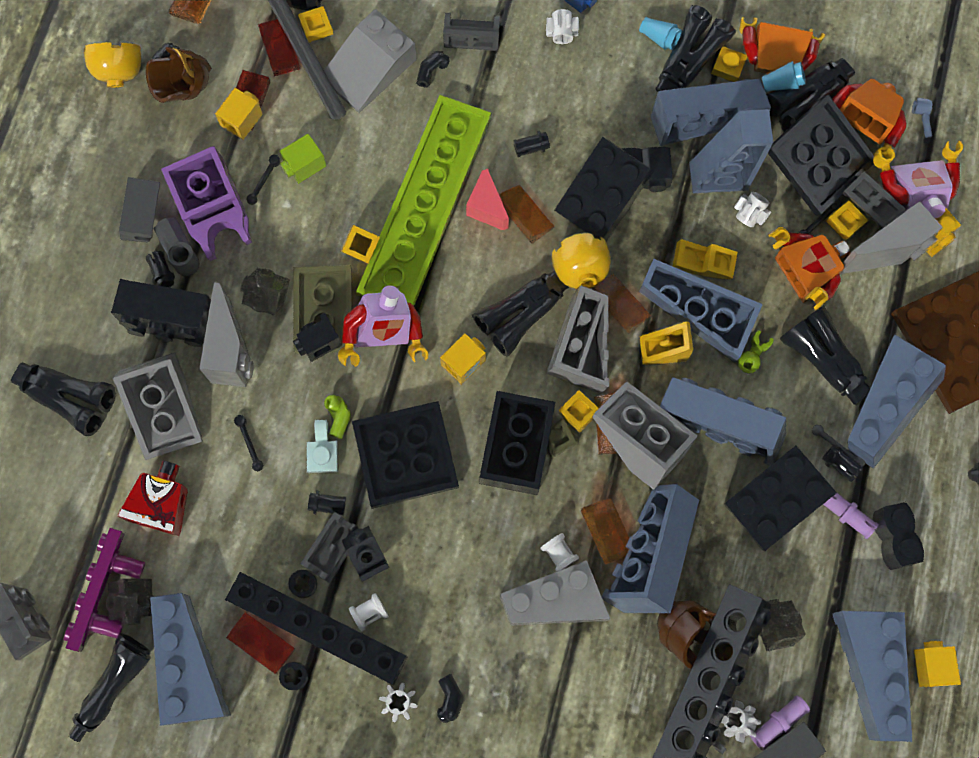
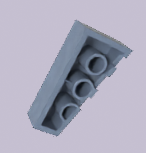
M761 78L744 79L736 82L658 91L651 120L659 144L663 146L719 132L739 111H743L746 108L756 107L759 110L769 109L770 111L771 106Z
M750 107L739 111L689 162L693 193L749 190L773 144L769 109L759 110L756 107Z
M653 259L639 291L680 323L690 322L691 331L734 363L741 357L763 305L656 259Z
M894 334L849 436L848 450L855 456L862 458L867 465L874 469L944 380L946 365Z
M672 377L660 404L662 409L692 432L700 433L702 429L706 431L707 437L717 443L723 444L729 441L736 448L740 449L739 452L749 457L755 453L765 457L764 463L769 466L776 462L786 437V417L782 416L783 414L780 411L769 407L764 410L754 406L753 402L741 397L733 399L725 396L726 394L717 388L710 387L705 389L699 387L691 379L681 378L680 380Z
M678 484L660 485L655 490L652 489L638 519L641 525L638 531L633 536H630L625 546L629 551L622 565L617 563L612 575L616 578L610 590L605 589L602 595L604 601L623 613H671L699 503L696 497Z
M177 593L150 597L160 726L231 716L222 694L219 679L216 677L209 650L206 648L190 596Z
M840 611L832 613L841 636V646L843 652L846 653L850 667V677L855 684L859 699L857 700L869 740L912 742L905 613Z

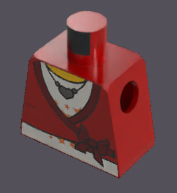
M162 461L157 477L141 473L121 507L118 517L131 523L180 536L188 488L175 482L180 466L168 461Z

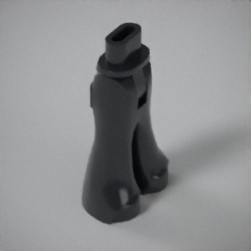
M691 5L686 15L680 38L663 67L662 73L659 76L660 82L655 90L658 92L689 86L708 60L735 35L736 30L724 19L716 18L700 46L694 52H691L712 20V15L705 8Z
M840 58L838 61H830L806 75V84L800 85V89L775 90L767 93L766 95L771 106L770 116L778 117L795 101L809 95L781 116L779 122L782 130L785 132L823 96L829 95L831 99L834 98L849 83V78L855 75L854 69L845 59Z
M555 270L549 275L544 273L541 277L531 280L507 298L476 311L472 314V318L479 329L488 336L510 315L523 309L518 315L491 334L494 346L502 355L508 357L515 350L524 334L555 306L558 300L564 296L563 292L569 287L560 281Z
M824 305L779 338L783 344L798 351L808 359L828 383L841 393V396L846 395L853 405L868 395L870 387L865 382L868 378L864 376L860 363L843 343Z
M24 362L20 363L11 378V383L19 386L21 392L62 416L75 430L84 436L94 435L104 422V417L94 410L65 398V394L78 398L103 412L110 411L116 397V390L112 384L80 380L37 364L30 366Z
M120 633L116 638L113 652L104 674L83 700L79 714L76 713L72 718L74 726L69 733V737L72 740L80 742L86 732H92L106 719L116 696L141 672L151 659L150 650L133 637Z

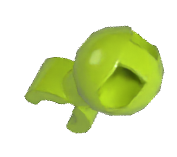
M760 330L751 339V349L743 352L738 359L739 369L747 374L754 373L760 368L761 353L767 351L774 342V339L770 338L767 343H763L760 346L758 338L761 334Z

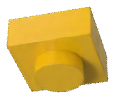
M324 6L298 14L301 27L308 42L333 35V29Z
M723 46L711 74L732 82L738 81L747 55Z
M849 200L826 220L845 241L869 221Z
M578 390L558 411L578 432H581L593 420L592 416L599 408Z

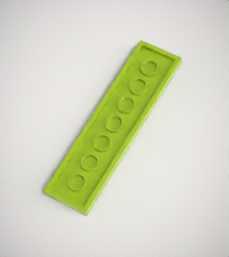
M439 94L381 231L380 239L356 290L358 296L362 297L365 294L381 293L385 286L390 285L402 292L407 302L412 303L413 306L415 305L490 122L491 112Z

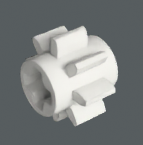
M565 9L556 10L552 13V18H547L546 36H553L554 43L568 44L573 41V36H578L579 18H572L571 11Z
M751 192L749 196L743 194L734 206L735 209L739 210L736 218L749 227H754L756 223L762 225L771 213V211L766 209L770 203L765 197L756 192Z
M401 683L399 690L395 691L392 686L388 685L387 689L390 694L387 697H379V700L386 702V708L381 713L387 714L389 711L393 713V722L398 720V715L403 714L409 720L410 715L407 712L409 708H418L417 704L411 703V697L416 692L410 691L408 694L404 692L405 683ZM395 694L399 697L405 696L407 699L403 703L405 707L403 711L399 708L392 709L391 707Z
M736 700L735 707H732L730 712L722 718L721 723L727 728L724 731V735L730 738L735 735L736 741L744 743L745 736L751 735L756 737L757 735L754 732L756 725L761 724V721L753 716L756 708L749 705L744 709V704ZM739 717H740V721L742 722V725H741L740 727H739L740 723H739V721L737 720Z

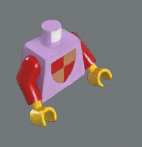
M949 141L946 143L942 150V156L948 160L946 164L941 160L890 167V163L895 158L894 150L888 148L884 154L885 158L882 156L881 150H879L873 158V163L876 167L882 169L880 177L883 189L897 200L906 211L920 201L934 218H939L944 214L945 208L948 209L949 202L956 196L960 185V163H957V158L963 150V143L958 141L955 151L950 150Z
M390 285L385 286L381 293L363 295L359 304L344 318L342 343H345V347L341 348L338 352L339 361L346 366V360L351 356V364L356 367L360 362V357L353 350L354 347L408 344L409 340H412V344L408 347V354L411 359L416 362L415 353L421 351L422 357L426 361L429 354L420 342V339L423 338L421 319L413 304L407 302L405 295L396 287Z

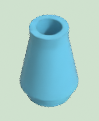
M645 17L640 25L639 32L645 34L664 50H673L682 30L678 28L677 24Z
M792 61L762 76L766 92L800 89V85L806 84L801 62L794 64Z

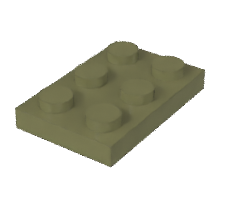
M351 265L293 267V341L297 339L296 334L301 332L300 330L303 326L311 322L318 323L322 321L320 315L325 313L342 346L331 352H339L341 348L345 347V343H342L344 318L353 309ZM294 345V352L298 354L299 352Z

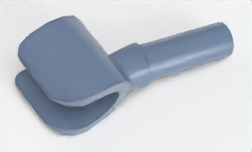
M917 98V101L913 102L912 113L922 115L925 138L932 137L929 120L933 106L932 101Z

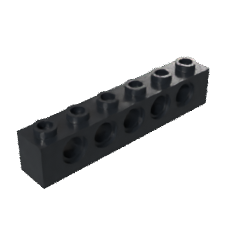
M239 572L225 598L226 601L392 685L395 684L408 656L242 572Z
M729 584L653 758H707L706 755L710 746L716 743L720 735L719 725L722 718L732 708V696L736 686H739L745 678L747 661L749 657L755 654L758 648L759 640L757 638L761 629L766 627L770 621L772 614L770 610L771 603ZM745 617L746 625L744 629L737 632V621ZM732 646L733 655L729 660L725 661L723 653L727 647ZM719 675L720 684L718 688L712 690L711 680L714 676ZM706 704L707 714L700 720L698 710L701 705ZM692 733L694 744L690 749H687L685 739Z

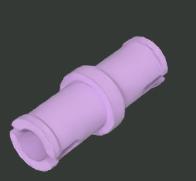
M838 493L823 504L840 517L838 520L842 524L846 522L862 534L865 539H868L875 531L874 529L879 526L877 522H874L857 509L858 505L855 502H848Z
M796 695L780 711H773L769 715L770 719L755 731L757 736L753 737L750 735L752 741L759 749L764 751L782 734L786 735L789 733L791 726L806 713L810 712L809 706L801 697Z

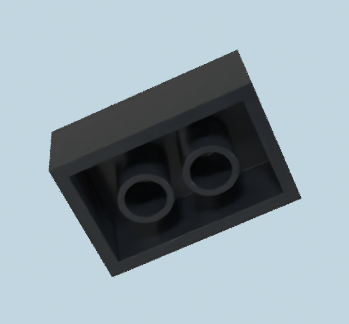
M602 137L554 211L586 233L593 234L595 239L601 240L600 237H602L607 242L654 173V170L610 140Z
M120 279L111 313L131 335L144 337L145 333L156 335V338L162 341L173 342V339H180L190 346L201 347L204 344L211 299L207 294Z
M496 391L479 484L538 495L556 402Z
M795 445L724 503V505L759 547L766 551L837 492Z

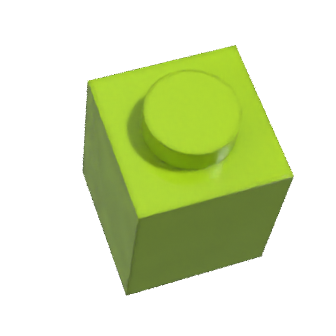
M309 134L304 135L280 150L283 160L280 163L281 168L288 178L293 176L298 184L327 167L323 153Z

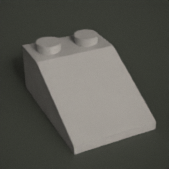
M375 9L355 27L324 71L335 92L360 113L417 60L415 43Z
M919 201L854 249L843 262L845 269L841 274L904 263L910 257L915 261L938 240L935 235L943 227Z
M214 282L199 369L211 384L246 387L247 379H251L253 376L254 363L250 361L251 359L232 303L221 284Z
M176 352L119 370L113 377L145 460L203 441L188 385Z
M629 382L624 383L592 416L628 469L653 490L683 459L698 437Z

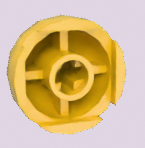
M111 42L86 45L84 48L86 67L95 79L107 82V87H124V82L134 79L140 71L142 60L141 47L131 43H121V46L112 45Z
M583 233L575 234L561 241L562 247L557 252L555 249L552 252V263L562 283L574 289H578L580 286L590 289L606 278L610 270L611 256L604 238L600 237L601 240L595 239L593 234Z

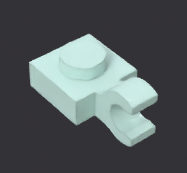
M315 420L316 442H307V472H338L337 441H329V423L327 420Z

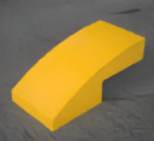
M681 239L676 244L672 266L691 274L731 280L734 276L738 252L715 244L706 247Z

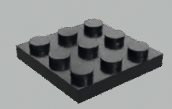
M829 95L823 96L778 137L768 152L769 156L815 215L822 214L864 171L866 172L874 165V155Z
M439 401L352 421L371 509L459 488Z

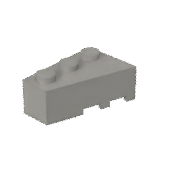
M580 286L575 291L551 357L547 374L597 393H602L609 388V378L607 376V360H609V350H607V333L609 332L607 295L584 286Z
M587 560L500 594L501 602L511 626L602 622L610 619Z

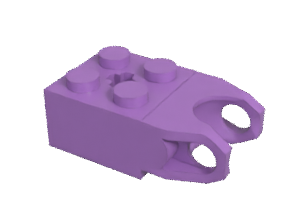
M215 146L161 169L189 234L201 245L206 257L210 261L217 259L214 241L217 234L224 229H234L239 233L246 245L252 243L249 234L248 215L224 159Z

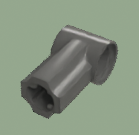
M174 217L159 221L153 229L171 265L182 276H191L196 273L200 266L199 258L192 249L177 219ZM183 256H189L185 262L178 263Z

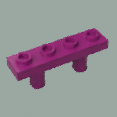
M109 528L108 534L103 533L100 537L97 551L101 553L97 563L92 562L88 569L86 580L90 582L86 593H80L75 605V610L79 611L75 623H69L63 640L68 641L66 649L82 652L87 636L91 632L112 638H117L122 632L124 621L98 614L97 610L110 574L115 572L140 579L145 567V562L120 554L119 548L125 535L122 531Z

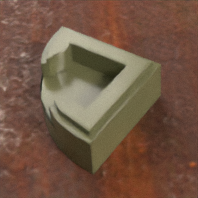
M564 418L556 422L549 435L548 450L551 458L578 444Z

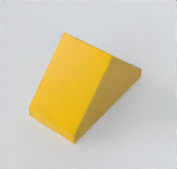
M687 321L639 336L642 363L644 365L687 362L693 352L690 322Z

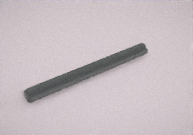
M268 0L330 117L338 120L345 116V108L287 1Z

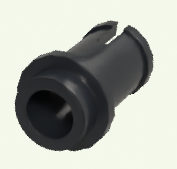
M537 131L536 135L513 140L518 158L538 151L544 153L545 149L550 148L546 132L541 133Z
M162 251L152 252L155 259H152L151 254H148L146 261L153 275L152 283L168 288L173 286L175 275L169 270L164 253Z
M831 446L822 458L826 462L825 465L827 467L831 465L852 482L855 479L854 475L857 477L863 467L842 452L843 448Z
M317 490L316 493H310L308 511H313L315 515L317 512L331 514L336 512L344 516L346 496L320 494V491Z

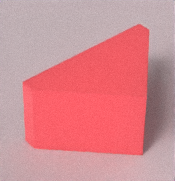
M488 169L482 170L466 204V216L500 230L508 229L509 217Z

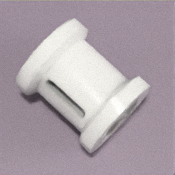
M563 533L557 535L541 547V550L543 552L546 551L556 565V572L567 568L579 559V556L577 554L574 555L565 543Z
M376 593L372 594V598L361 605L348 608L361 632L366 630L367 625L381 617L384 619L389 617Z

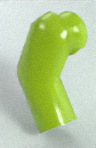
M329 395L324 401V406L328 409L334 421L328 434L337 439H342L350 421L351 412L343 398Z

